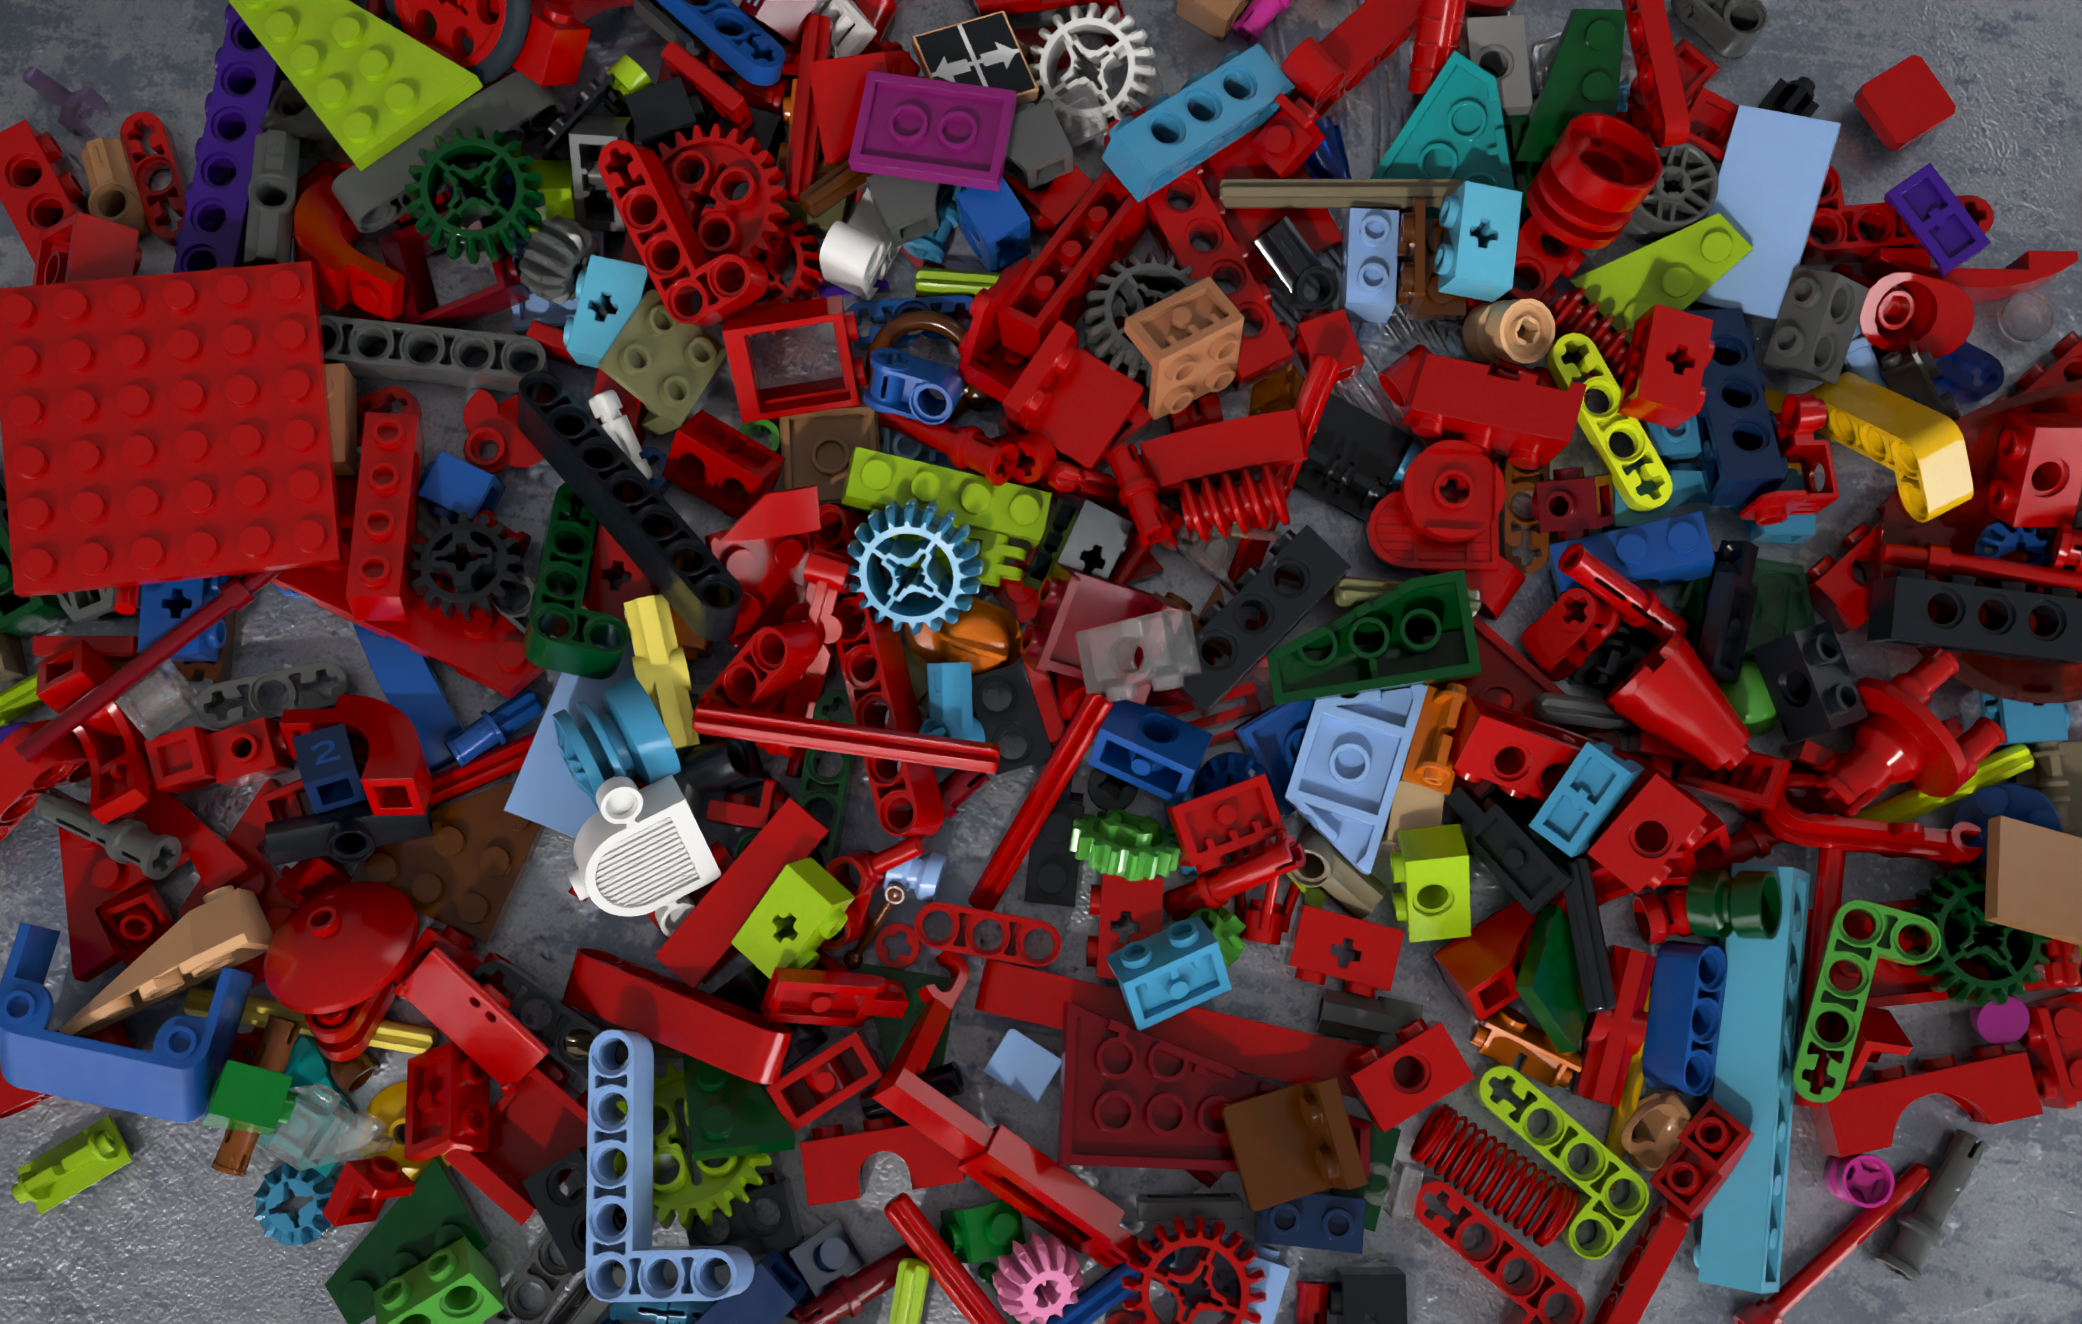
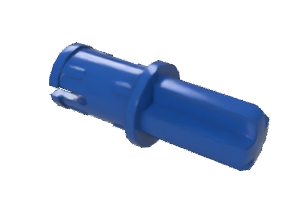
M526 689L489 713L484 709L480 712L482 717L463 730L446 738L443 742L462 768L466 763L500 742L501 745L507 743L505 737L543 712L542 704L530 689Z

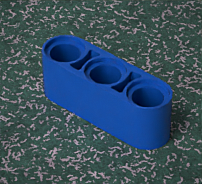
M1672 940L1665 942L1659 949L1655 962L1642 1061V1073L1649 1086L1667 1091L1674 1090L1677 1093L1691 1096H1702L1712 1085L1727 978V960L1721 948L1714 945Z

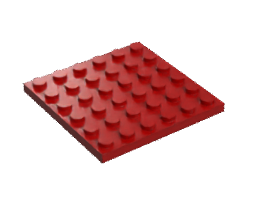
M312 261L0 288V419L15 595L23 598L344 563L316 267Z

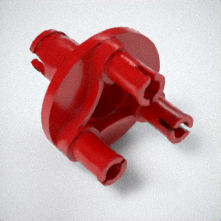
M1933 647L1906 674L1898 673L1889 682L1869 677L1859 678L1854 681L1868 717L1847 725L1854 736L1853 747L1835 762L1826 774H1822L1815 783L1818 788L1827 787L1822 789L1818 797L1832 812L1841 817L1850 818L1861 812L1860 808L1872 802L1890 784L1903 783L1912 789L1919 790L1923 794L1933 797L1951 796L1976 774V766L1995 747L2001 745L2006 740L2002 728L1987 717L1978 718L1971 728L1955 740L1945 725L1927 708V705L1932 701L1931 694L1948 678L1954 676L1959 671L1958 662L1948 651L1945 650L1942 653L1940 647Z

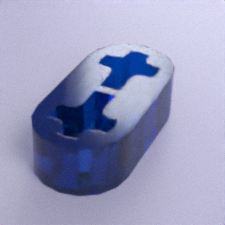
M1965 341L1954 352L1940 357L1936 362L1941 376L1933 379L1935 385L1962 399L1980 401L1997 391L2003 384L2005 377L2004 368L1993 355ZM1975 368H1979L1982 371L1980 379L1984 383L1979 386L1972 383L1974 375L1970 371Z

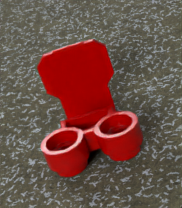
M1788 394L1783 400L1781 413H1774L1777 422L1775 437L1779 452L1785 454L1788 463H1801L1806 490L1774 491L1763 494L1738 512L1739 517L1743 520H1755L1756 525L1759 526L1774 525L1788 519L1787 515H1815L1839 498L1829 440H1814L1813 433L1816 429H1821L1827 419V407L1824 400L1816 398L1814 394ZM1819 463L1823 466L1825 473L1824 486L1820 492L1816 489L1814 483V472Z

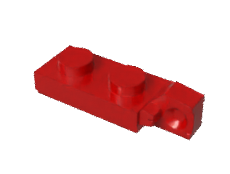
M775 967L760 1009L763 1019L767 1022L863 1027L865 1020H870L873 1016L903 1018L909 1005V999H907L902 982L885 979L874 974Z

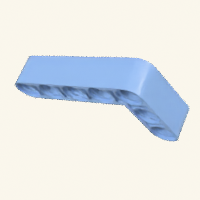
M613 1029L603 1031L595 1037L590 1045L588 1062L585 1273L587 1288L592 1296L604 1302L715 1301L741 1294L750 1286L755 1271L751 1256L741 1247L732 1245L652 1247L653 1046L649 1039L639 1032ZM623 1041L628 1047L629 1054L626 1063L620 1068L615 1060V1051L617 1046ZM621 1095L625 1098L628 1105L627 1115L622 1122L617 1119L614 1112L615 1102ZM619 1150L624 1152L628 1163L622 1177L616 1173L613 1164L614 1157ZM618 1205L624 1209L627 1217L626 1226L622 1232L617 1230L613 1222L614 1210ZM720 1258L727 1262L731 1271L730 1281L726 1287L719 1284L715 1278V1265ZM668 1259L675 1264L678 1270V1280L674 1288L667 1284L663 1275L664 1265ZM616 1261L620 1262L626 1271V1281L622 1288L616 1285L613 1280L612 1271Z

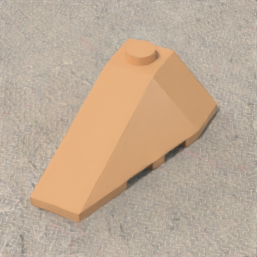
M228 885L203 896L202 899L205 904L185 914L60 1028V1033L87 1038L219 975L222 967L232 969L266 953L274 935L254 891L241 888L234 889L233 885Z

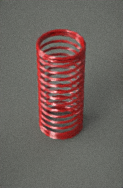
M1442 1104L1432 1113L1420 1130L1410 1151L1411 1160H1415L1416 1163L1424 1161V1169H1430L1436 1163L1433 1171L1435 1176L1445 1171L1443 1179L1446 1183L1455 1177L1454 1189H1460L1465 1184L1463 1189L1464 1196H1469L1474 1192L1473 1201L1475 1203L1484 1199L1483 1208L1485 1210L1494 1206V1216H1499L1503 1213L1504 1223H1509L1513 1220V1229L1518 1230L1523 1227V1236L1527 1237L1533 1234V1242L1540 1247L1551 1244L1559 1236L1570 1220L1577 1204V1190L1572 1189L1570 1186L1567 1187V1184L1564 1182L1558 1183L1557 1177L1547 1175V1170H1538L1537 1163H1528L1526 1156L1518 1157L1517 1150H1508L1507 1143H1498L1496 1136L1488 1137L1487 1130H1478L1477 1123L1472 1122L1468 1124L1467 1116L1458 1117V1111L1451 1106L1449 1107V1104ZM1463 1120L1462 1129L1450 1141L1456 1125ZM1474 1127L1473 1134L1461 1146L1467 1130ZM1480 1134H1484L1483 1141L1472 1151L1477 1137ZM1493 1140V1147L1483 1156L1487 1143ZM1443 1141L1442 1145L1440 1146V1148L1438 1149V1151L1436 1152V1154H1435L1434 1157L1432 1158V1156H1433V1154L1435 1153V1151L1437 1150L1438 1146H1439L1440 1143ZM1454 1146V1148H1453V1150L1451 1151L1450 1155L1448 1156V1158L1446 1159V1161H1445V1162L1443 1163V1165L1441 1166V1164H1442V1162L1444 1161L1445 1157L1447 1156L1448 1152H1449V1151L1451 1150V1148ZM1503 1147V1154L1493 1162L1497 1149ZM1466 1149V1151H1465L1464 1155L1462 1156L1461 1160L1459 1161V1163L1457 1164V1166L1455 1167V1169L1452 1171V1169H1453L1454 1165L1456 1164L1457 1160L1459 1159V1157L1462 1155V1153H1463L1464 1150ZM1477 1154V1156H1476L1475 1160L1473 1161L1471 1167L1469 1168V1170L1467 1171V1173L1465 1174V1176L1461 1179V1177H1462L1464 1171L1466 1170L1467 1166L1470 1164V1162L1472 1161V1159H1473V1158L1475 1157V1155ZM1514 1154L1513 1160L1503 1169L1507 1156ZM1487 1161V1163H1486V1165L1484 1166V1168H1483L1481 1174L1479 1175V1177L1477 1178V1180L1475 1181V1183L1470 1187V1185H1471L1473 1179L1475 1178L1476 1174L1478 1173V1171L1480 1170V1168L1483 1166V1164ZM1524 1161L1523 1166L1514 1174L1517 1162ZM1498 1166L1492 1179L1490 1180L1484 1191L1480 1194V1191L1484 1186L1485 1182L1487 1181L1491 1173L1494 1171V1169ZM1533 1167V1173L1524 1180L1527 1169ZM1508 1172V1175L1505 1178L1502 1186L1500 1187L1496 1195L1493 1197V1199L1489 1202L1495 1188L1502 1180V1178L1505 1176V1174ZM1543 1174V1180L1534 1187L1537 1176ZM1518 1179V1182L1515 1185L1512 1193L1510 1194L1506 1202L1502 1205V1207L1499 1209V1206L1503 1198L1505 1197L1506 1193L1513 1185V1183ZM1550 1180L1554 1181L1553 1186L1545 1192L1547 1182ZM1529 1184L1528 1189L1526 1190L1522 1200L1520 1201L1516 1209L1508 1217L1510 1210L1514 1205L1516 1199L1519 1197L1524 1188ZM1563 1187V1189H1561V1190L1557 1193L1558 1188ZM1540 1189L1538 1196L1536 1197L1532 1207L1530 1208L1526 1216L1518 1224L1520 1216L1523 1213L1525 1207L1532 1199V1197ZM1550 1196L1542 1214L1530 1230H1528L1534 1215ZM1555 1213V1215H1554L1552 1221H1551L1550 1224L1548 1225L1550 1219L1552 1218L1553 1214Z

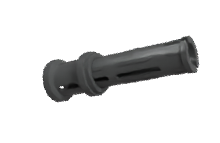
M49 788V794L44 791L36 800L34 808L36 816L105 848L108 857L113 861L121 864L130 862L140 867L142 873L150 879L160 880L165 878L174 870L179 862L182 852L180 840L170 834L158 835L149 831L143 821L135 818L123 820L116 818L103 825L90 814L89 804L81 800L79 801L57 788Z
M1957 1129L1955 1131L1954 1138L1912 1211L1906 1210L1904 1213L1899 1214L1896 1220L1899 1228L1885 1252L1878 1251L1875 1256V1260L1887 1270L1916 1285H1920L1923 1280L1920 1271L1934 1247H1941L1943 1245L1945 1233L1941 1229L1981 1158L1989 1149V1146L1984 1141L1976 1143L1978 1137L1964 1130Z

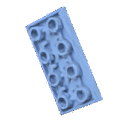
M1739 105L1718 176L1717 197L1706 218L1720 213L1750 244L1753 250L1693 303L1721 309L1742 308L1744 314L1777 321L1794 267L1800 266L1840 133L1841 123Z
M628 641L616 673L609 678L602 680L590 679L561 672L503 811L576 838L580 828L587 819L598 811L590 797L577 787L563 761L557 746V733L551 715L565 709L577 728H579L582 724L575 704L582 700H585L599 718L606 715L601 691L632 676L635 677L631 657L635 656L632 641ZM596 645L599 648L607 649L604 646ZM632 770L627 772L628 778H630Z

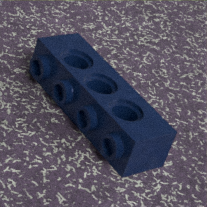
M1742 308L1684 311L1713 320L1710 339L1714 341L1715 348L1710 363L1704 369L1701 386L1706 388V396L1700 412L1696 415L1702 450L1698 454V459L1710 507L1747 505L1763 494L1778 491L1788 475L1787 458L1784 453L1779 452L1775 437L1777 429L1776 417L1772 410H1768L1764 395L1765 375L1761 368H1757L1753 354L1754 334L1750 327H1746Z

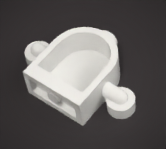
M672 774L640 790L627 777L618 776L610 778L601 784L596 793V803L600 810L587 819L576 836L573 855L577 868L568 872L567 876L580 901L590 897L605 912L624 917L640 916L655 911V917L662 932L670 937L696 907L694 900L687 894L722 877V874Z

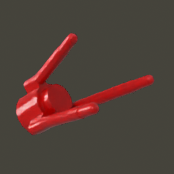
M1278 829L1275 843L1287 837L1286 829ZM1241 849L1231 852L1232 863L1243 858ZM1280 876L1267 882L1264 900L1251 899L1250 908H1247L1246 892L1234 896V914L1246 925V928L1240 933L1241 939L1280 945L1282 932L1288 933L1291 914L1301 891L1293 881L1282 909L1281 903H1275Z

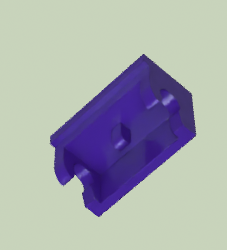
M1931 163L1886 192L1883 198L1889 207L1893 206L1937 264L1939 267L1937 271L1942 278L1964 262L1966 263L1991 244Z

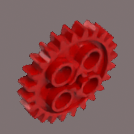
M719 124L713 125L708 137L699 125H694L691 140H688L682 133L676 131V146L670 149L663 142L658 143L659 150L663 156L660 159L662 166L709 261L723 254H735L755 258L756 260H758L757 255L760 251L771 256L775 254V251L767 242L770 237L784 238L785 233L775 225L776 220L789 218L790 213L777 203L788 199L790 193L783 186H777L785 178V175L778 167H771L776 159L767 150L760 152L762 145L754 137L751 136L745 141V136L737 128H733L728 136H726V131ZM704 166L705 171L702 178L696 183L689 184L691 173L696 168ZM723 166L728 167L723 172H720ZM749 182V189L746 195L734 201L732 197L736 187L741 183ZM655 200L651 201L647 207L646 215L650 223L657 215L658 207ZM706 204H709V205H714V204H715V206L713 207V209L708 208V207H705ZM730 228L731 232L728 241L722 246L715 247L714 241L718 232L722 229ZM677 245L671 248L668 256L672 269L677 266L680 260V252ZM738 266L732 275L739 281H743L744 271L741 266Z

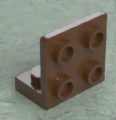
M1415 197L1410 212L1402 213L1401 226H1399L1398 256H1405V262H1402L1401 275H1397L1396 304L1405 305V320H1464L1466 316V297L1437 292L1439 274L1434 272V259L1438 247L1443 244L1444 227L1440 226L1439 218L1425 219V197Z
M1316 1077L1225 1105L1221 1108L1222 1118L1250 1210L1260 1211L1331 1187L1350 1190L1368 1184L1336 1077Z

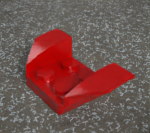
M816 485L766 492L729 529L705 536L706 546L739 582L742 588L743 597L737 626L733 635L727 639L739 650L744 647L760 628L784 624L783 620L786 610L792 604L803 603L808 581L803 580V573L811 552L809 532L821 530ZM833 643L828 644L833 654L826 676L836 674Z

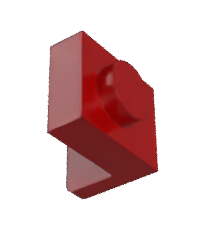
M1701 87L1697 89L1687 107L1690 120V132L1687 143L1703 151L1712 163L1722 162L1726 152L1723 148L1730 138L1739 106Z
M375 1156L370 1159L350 1160L346 1162L322 1215L334 1227L372 1222L376 1220L386 1198L410 1196L416 1184L402 1171L401 1165L389 1157Z

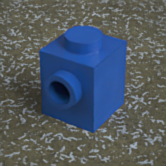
M440 451L436 461L429 462L423 470L420 478L421 489L418 495L432 505L429 510L430 514L437 518L445 516L451 524L458 523L460 512L466 511L470 522L483 510L489 509L494 512L506 486L494 475L444 451Z

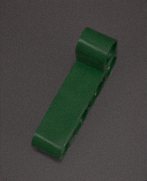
M565 482L557 489L547 520L523 640V653L533 665L602 680L616 673L629 641V630L625 623L615 616L582 608L597 519ZM569 516L576 517V521L568 520ZM543 633L554 635L557 638H551ZM596 645L604 646L607 649L599 648Z
M831 690L824 693L815 705L812 719L832 721L827 716L828 712L837 711L839 704H844L845 709L851 714L850 720L842 719L840 723L855 725L848 693L843 690ZM807 748L796 801L807 811L818 801H827L832 805L833 817L825 825L831 831L814 849L821 853L823 868L825 869L827 864L838 857L857 755L839 753L843 759L840 772L833 777H823L818 773L817 763L823 754L830 751ZM760 831L747 833L738 841L735 848V860Z

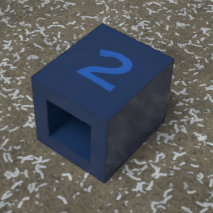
M344 723L292 737L302 782L315 815L367 800L355 752Z

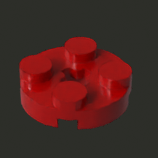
M1443 440L1432 444L1416 456L1405 471L1400 488L1402 507L1408 516L1409 525L1414 531L1425 534L1431 539L1446 543L1468 541L1485 532L1502 510L1505 500V482L1497 464L1493 465L1489 458L1482 454L1484 450L1473 443L1463 440ZM1449 479L1456 480V487L1465 490V497L1458 498L1456 503L1448 502L1447 498L1440 494L1439 488H1444Z

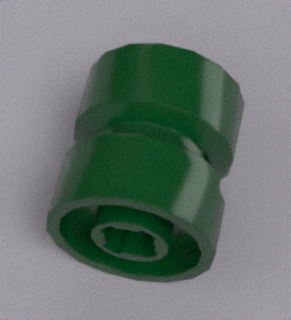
M1697 869L1690 877L1686 892V911L1690 929L1694 935L1700 937L1728 938L1735 931L1737 936L1743 939H1774L1777 936L1782 919V893L1777 876L1771 871L1741 870L1735 877H1729L1726 870Z

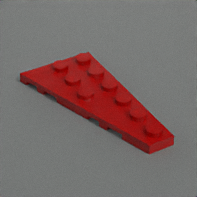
M336 476L344 563L286 569L270 582L286 591L288 589L293 590L315 601L317 606L384 638L389 636L409 646L411 651L425 658L430 656L455 668L457 673L511 699L547 670L533 665L523 653L524 635L492 604L490 605L493 616L487 617L481 609L474 610L472 622H466L462 612L457 610L455 615L450 620H447L441 612V605L430 611L423 601L424 595L417 596L411 584L408 622L362 621L354 619L345 594L358 485L357 476ZM416 532L415 544L425 545L427 542ZM435 581L442 589L455 594V589L452 586H441L439 581Z

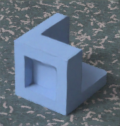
M1011 1028L1006 1033L983 1072L1036 1105L1060 1067L1061 1057L1048 1048L1037 1044L1016 1029Z

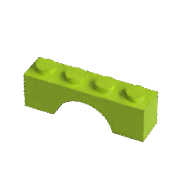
M855 447L849 459L840 507L866 513L879 509L885 513V508L889 502L895 500L904 510L907 501L915 497L919 503L920 510L925 511L930 501H936L938 509L935 514L944 517L946 512L954 510L956 516L952 522L953 525L969 524L970 528L1003 534L1010 537L1009 546L1031 550L1039 544L1045 531L1052 493L1008 482L1001 486H995L989 483L986 477Z

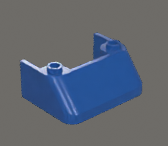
M20 922L0 983V1069L4 1079L17 1088L174 1122L188 1123L203 1119L218 1075L226 1061L230 1058L254 974L222 967L207 1019L190 1015H179L169 1019L158 1030L151 1052L47 1030L53 1013L54 1003L51 993L44 986V981L60 931Z

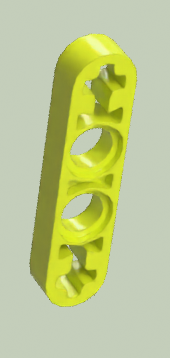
M1570 333L1562 336L1547 354L1546 364L1551 372V376L1559 389L1568 391L1570 382H1575L1581 376L1585 377L1590 371L1594 374L1595 377L1589 378L1583 383L1587 385L1585 393L1589 389L1603 391L1608 397L1609 408L1606 413H1593L1586 407L1583 397L1577 421L1607 474H1612V483L1628 508L1641 513L1654 511L1668 501L1672 494L1673 483L1667 469L1638 419L1617 413L1621 389L1595 344L1589 337L1580 333ZM1567 350L1570 353L1578 351L1582 355V359L1577 363V366L1574 363L1567 365L1563 363L1561 357ZM1623 432L1629 435L1634 444V451L1631 456L1626 458L1619 457L1611 451L1609 438L1612 433ZM1642 458L1645 464L1626 475L1623 469L1630 467ZM1641 479L1645 483L1650 481L1655 483L1657 489L1651 493V496L1649 494L1640 496L1637 493L1636 488L1642 483Z

